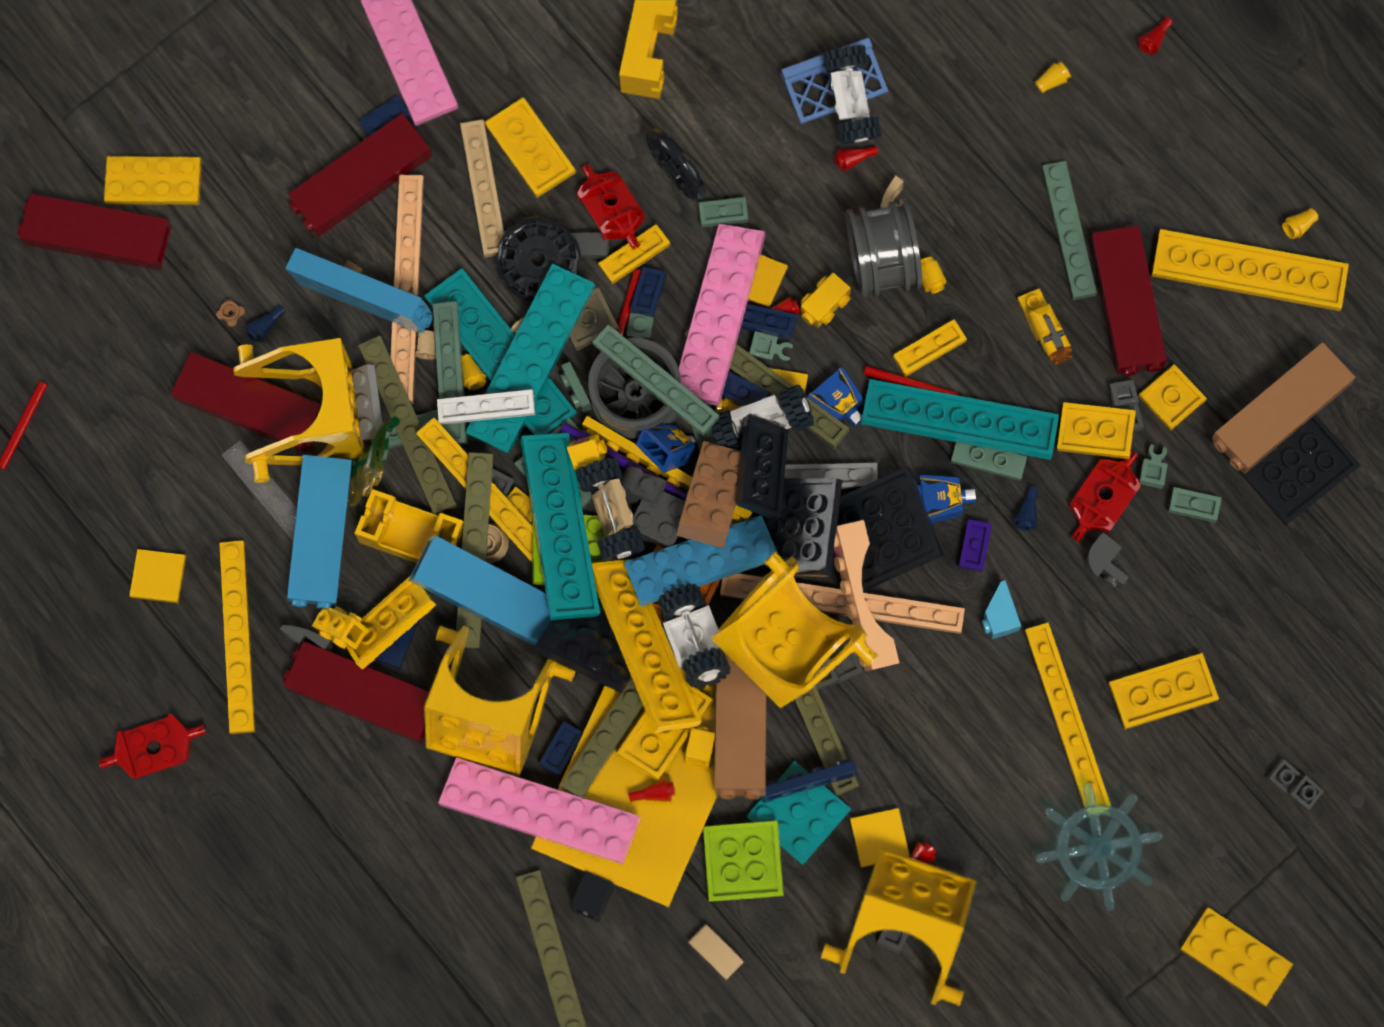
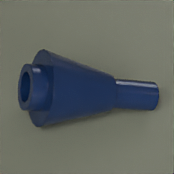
M279 305L269 315L267 314L247 324V336L253 342L258 341L262 343L274 326L275 321L285 313V310Z
M1031 486L1028 488L1026 500L1013 520L1020 530L1030 531L1037 527L1035 501L1038 488Z

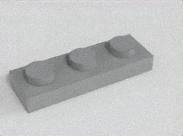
M367 364L352 370L361 440L374 439L379 426L382 424L375 366Z

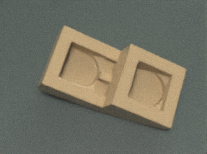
M895 176L887 188L880 209L888 207V202L893 201L903 189L904 181L899 177Z
M706 924L688 941L726 980L743 963V960Z

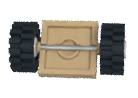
M615 458L602 459L599 462L595 461L592 464L579 468L576 471L581 491L594 492L597 490L592 495V499L604 534V538L598 541L603 562L623 560L643 552L645 546L640 530H627L633 525V514L626 502L625 489L621 486L620 480L623 479L618 460Z

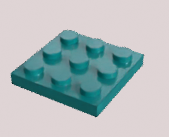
M794 761L778 779V783L786 781L787 777L800 773L803 776L810 773ZM821 786L763 803L761 799L746 818L752 823L778 821L780 847L803 866L851 811V808L825 786Z

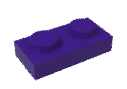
M968 519L959 568L983 572L992 524Z

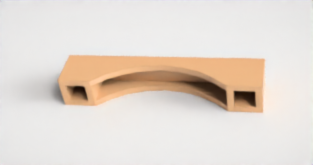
M864 520L836 527L834 543L836 557L834 563L837 571H840L842 579L840 587L843 595H846L848 603L846 606L849 619H852L853 625L857 623L862 625L868 634L865 638V643L878 654V657L869 666H866L858 657L860 665L864 667V671L898 664L899 659L894 639L885 633L874 620L863 595L862 566L870 543Z

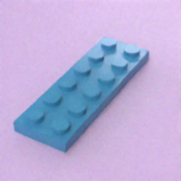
M762 515L731 525L724 549L688 540L626 561L624 566L640 607L658 601L661 595H665L664 592L667 590L672 591V587L679 588L681 584L684 586L686 584H691V586L695 584L697 587L764 565V562L777 550Z

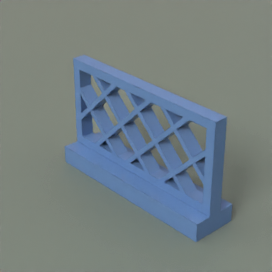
M866 38L847 45H865L866 54L869 56L872 64L868 72L857 67L853 71H861L862 74L866 75L864 87L869 77L877 80L881 89L874 92L865 88L867 100L888 93L887 86L872 51L870 39ZM824 55L782 69L780 76L786 85L800 124L836 112L835 106L829 108L821 104L825 93L835 97V93L828 90L832 77L831 73L826 71ZM822 73L830 77L825 88L813 83L815 75ZM801 81L808 85L803 96L794 92L792 83ZM810 86L823 91L819 102L806 97ZM804 101L817 106L814 114L806 117L803 116L801 106Z

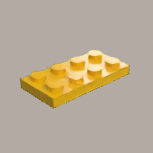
M524 97L485 122L486 128L536 198L576 173L573 165Z
M107 157L104 201L106 204L199 205L202 160L200 157Z
M409 578L362 618L361 624L368 628V631L357 649L346 646L354 661L362 670L436 606L427 590L408 581Z
M1203 653L1109 682L1124 730L1219 700Z
M686 682L698 713L702 718L713 702V699L698 689L690 687ZM645 711L618 750L617 755L659 781L690 736L691 729L695 727L654 732Z
M1209 907L1205 910L1180 948L1181 951L1264 1007L1267 1006L1293 965Z

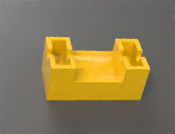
M635 0L619 73L622 93L660 99L664 82L663 60L652 58L657 32L674 34L678 15L677 0Z
M372 489L365 506V514L361 516L354 533L360 544L417 563L429 538L436 535L460 548L463 541L464 522L442 513L438 516L396 501L394 496Z

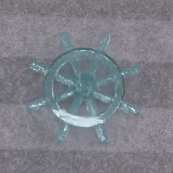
M1087 783L1083 787L1086 806L1072 813L1067 819L1052 808L1046 809V817L1061 828L1057 836L1056 850L1038 853L1035 859L1038 863L1058 860L1063 871L1071 879L1060 895L1062 901H1069L1078 886L1081 885L1092 890H1102L1106 910L1113 911L1115 909L1113 888L1122 885L1132 876L1146 886L1153 884V879L1138 869L1142 857V844L1161 841L1163 835L1158 831L1140 835L1136 824L1128 816V813L1138 800V796L1135 793H1130L1119 809L1107 805H1096L1093 786ZM1098 815L1113 818L1103 833H1101ZM1088 817L1092 836L1077 826ZM1122 824L1129 837L1111 840ZM1072 834L1086 845L1068 848L1070 835ZM1131 847L1128 861L1113 850ZM1087 855L1081 866L1076 870L1070 858ZM1106 858L1121 868L1112 877L1109 876ZM1095 861H1097L1100 879L1085 877Z

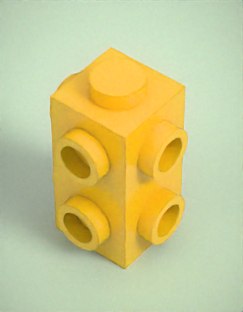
M832 273L829 277L824 276L817 284L818 289L813 294L808 293L801 301V317L810 326L814 324L819 328L822 324L827 325L835 315L833 312L838 307L843 308L851 299V287L835 273Z
M337 606L334 609L330 607L322 608L312 624L319 631L318 635L330 642L333 640L334 644L343 649L348 646L356 650L368 631V628L361 624L362 619L351 612L348 615L346 611Z

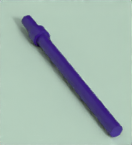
M566 422L561 428L562 432L569 433V436L576 440L592 436L584 430L582 432ZM606 446V457L615 458L622 467H637L645 474L661 478ZM665 480L667 485L664 491L686 501L688 493Z

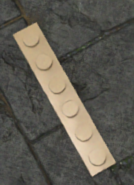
M484 120L460 123L484 257L496 256L499 253L497 246L504 234Z

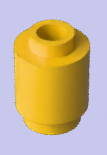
M933 257L920 260L922 286L925 292L935 294L942 291L947 280L938 262L934 261Z

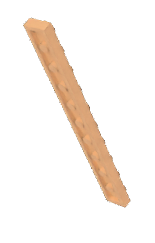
M399 175L394 287L418 296L424 178L423 175ZM392 322L391 360L410 403L413 404L417 332Z
M737 573L723 578L720 597L744 600L763 577ZM796 582L808 601L822 613L848 616L846 606L848 605L846 595H843L841 589ZM863 593L867 607L875 621L961 634L965 608Z

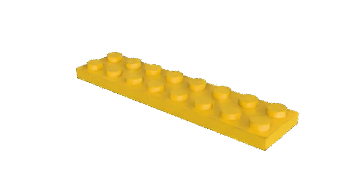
M1160 229L1151 276L1341 311L1349 264Z
M632 559L592 563L597 594L654 732L699 726L702 721L653 603L640 607L624 566V562Z

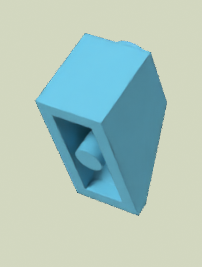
M1006 581L1000 582L984 614V620H981L985 634H990L991 640L1017 632L1021 628Z

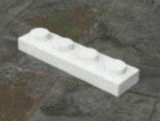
M533 390L437 399L438 421L441 425L535 415Z

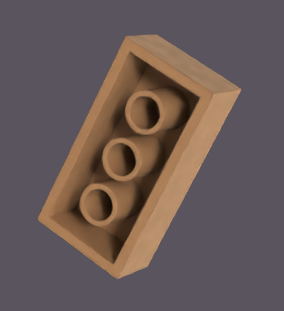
M703 441L679 522L677 536L724 549L736 507L741 451Z

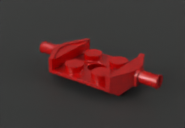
M586 164L587 167L584 165L581 170L588 180L578 190L577 199L582 201L601 231L602 239H626L632 250H635V246L639 248L641 244L635 237L634 232L645 221V214L619 173L595 174L590 164ZM607 199L617 201L613 206H608L604 202Z
M1134 453L1132 458L1124 459L1121 462L1109 459L1099 460L1069 504L1070 510L1079 523V526L1071 535L1073 540L1076 538V542H1080L1086 531L1089 530L1110 533L1141 486L1137 477L1130 470L1131 465L1138 457L1136 453ZM1103 488L1109 489L1112 492V498L1103 500L1099 496V491Z
M169 714L167 718L125 732L118 731L115 753L98 759L100 767L103 769L116 764L121 766L134 780L188 762L192 738L207 734L205 726L202 724L186 729L172 714ZM152 742H159L161 746L160 751L154 755L149 754L148 746Z

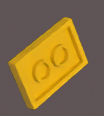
M1064 402L1057 451L1130 459L1136 410Z

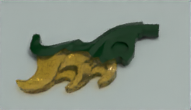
M398 417L386 418L382 422L374 436L369 452H364L356 464L354 459L348 458L352 460L350 477L353 488L351 498L348 500V506H356L361 496L368 497L373 485L378 486L383 474V461L386 462L390 433L393 428L400 424Z

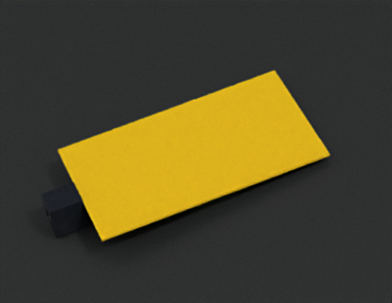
M680 668L685 682L688 683L683 668ZM714 682L713 686L709 687V685H706L705 688L700 686L696 688L711 697L713 702L701 718L700 725L694 729L706 727L711 729L712 733H716L717 683ZM604 686L559 785V791L569 793L561 788L562 782L621 693ZM644 706L584 796V799L640 817V822L624 864H618L538 837L535 838L531 847L535 851L585 871L571 903V908L573 912L598 923L614 891L613 884L669 907L717 798L715 794L716 740L710 766L707 768L685 763V754L689 742L688 737L660 779L668 778L669 782L673 781L676 796L672 797V802L648 801L646 799L630 802L629 792L644 790V788L658 782L617 755L618 750L646 711Z

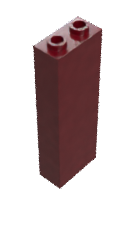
M402 113L290 192L288 196L291 203L288 205L296 216L301 214L304 218L302 223L309 233L314 231L317 237H320L399 181V175H407L431 158V150Z
M30 194L29 201H26L24 204L23 214L25 216L23 223H20L18 226L17 235L26 246L161 271L171 231L168 219Z
M1139 226L1092 233L1090 244L1117 375L1133 376L1138 374V371L1147 370L1149 373L1160 371L1165 366L1167 358Z
M190 352L171 392L173 399L179 403L275 442L305 432L316 420L322 406L317 402L255 377L235 376L233 368ZM314 441L300 443L291 448L305 453L307 447L310 448Z
M304 641L301 647L298 646L293 655L294 664L291 669H287L283 677L284 687L287 691L422 744L426 734L425 705L430 692L369 667H365L362 670L356 662Z

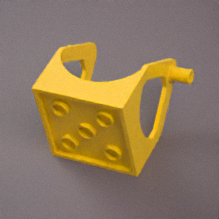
M341 338L285 346L257 358L253 356L252 345L237 347L240 364L233 369L235 376L306 379L323 389V401L320 412L314 423L305 432L288 437L244 456L245 462L253 465L254 481L256 483L270 480L267 464L302 466L303 456L274 455L300 443L310 441L328 443L326 448L318 455L320 457L354 459L362 456L364 445L359 429L352 376L353 365ZM291 354L303 357L313 366V368L306 370L262 368Z
M774 552L764 562L772 571L762 578L711 638L780 708L809 691L850 653H855L866 666H869L878 657V654L865 643V638L868 634L860 623L851 625L836 621L819 611L808 601L797 586L793 576L800 568L797 560L792 556L784 561L777 552ZM851 638L844 649L813 677L829 656L847 639Z
M440 626L436 641L451 645L445 653L425 705L426 748L520 777L541 719L551 679L555 676L572 682L575 671L548 659L533 689L525 695L505 702L481 700L466 693L455 682L469 627L462 626L459 631ZM453 658H454V661H453V664H452V668H451V672H450L448 666H449V664L451 663V661H452ZM540 690H541V694H540L539 701H538V705H537L536 712H535V715H534L533 723H532V726H531V728H530V730H529V725H530V720H531V716H532L534 704H535V701H536V699H537V696H538V694H539V692H540Z
M881 848L848 948L842 950L826 943L821 959L840 964V973L845 974L855 942L862 936L873 931L887 929L909 933L924 941L935 952L942 966L931 1004L936 1005L937 1001L941 999L960 1006L964 991L945 985V980L965 925L976 880Z

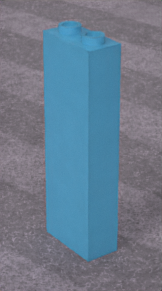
M295 248L285 268L301 286L422 334L425 328H428L431 324L432 312L421 297L298 248Z
M303 455L287 601L292 602V606L306 607L307 604H315L316 608L322 609L337 605L352 460Z
M436 535L429 538L408 580L535 646L551 622L546 593Z

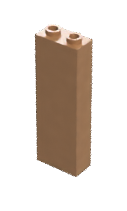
M1322 342L1217 430L1212 437L1213 444L1219 452H1224L1230 458L1231 465L1237 471L1241 470L1246 474L1348 388L1356 377Z
M725 653L731 670L725 679H720L721 682L717 684L715 794L722 799H734L735 796L759 799L760 796H766L767 694Z

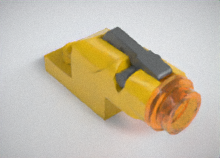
M1040 288L1018 297L1017 301L1036 341H1040L1050 361H1053L1055 365H1059L1072 358L1071 345L1051 305H1047Z

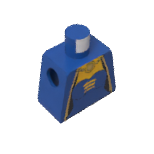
M840 367L808 395V398L840 422L847 419L854 427L861 423L862 414L857 409L862 405L863 398L843 367Z
M657 425L653 428L642 430L636 446L665 473L688 463L696 447V440L693 436H686L675 425Z
M920 475L919 477L922 499L932 524L960 517L963 512L962 504L976 503L975 489H961L960 480L957 477Z

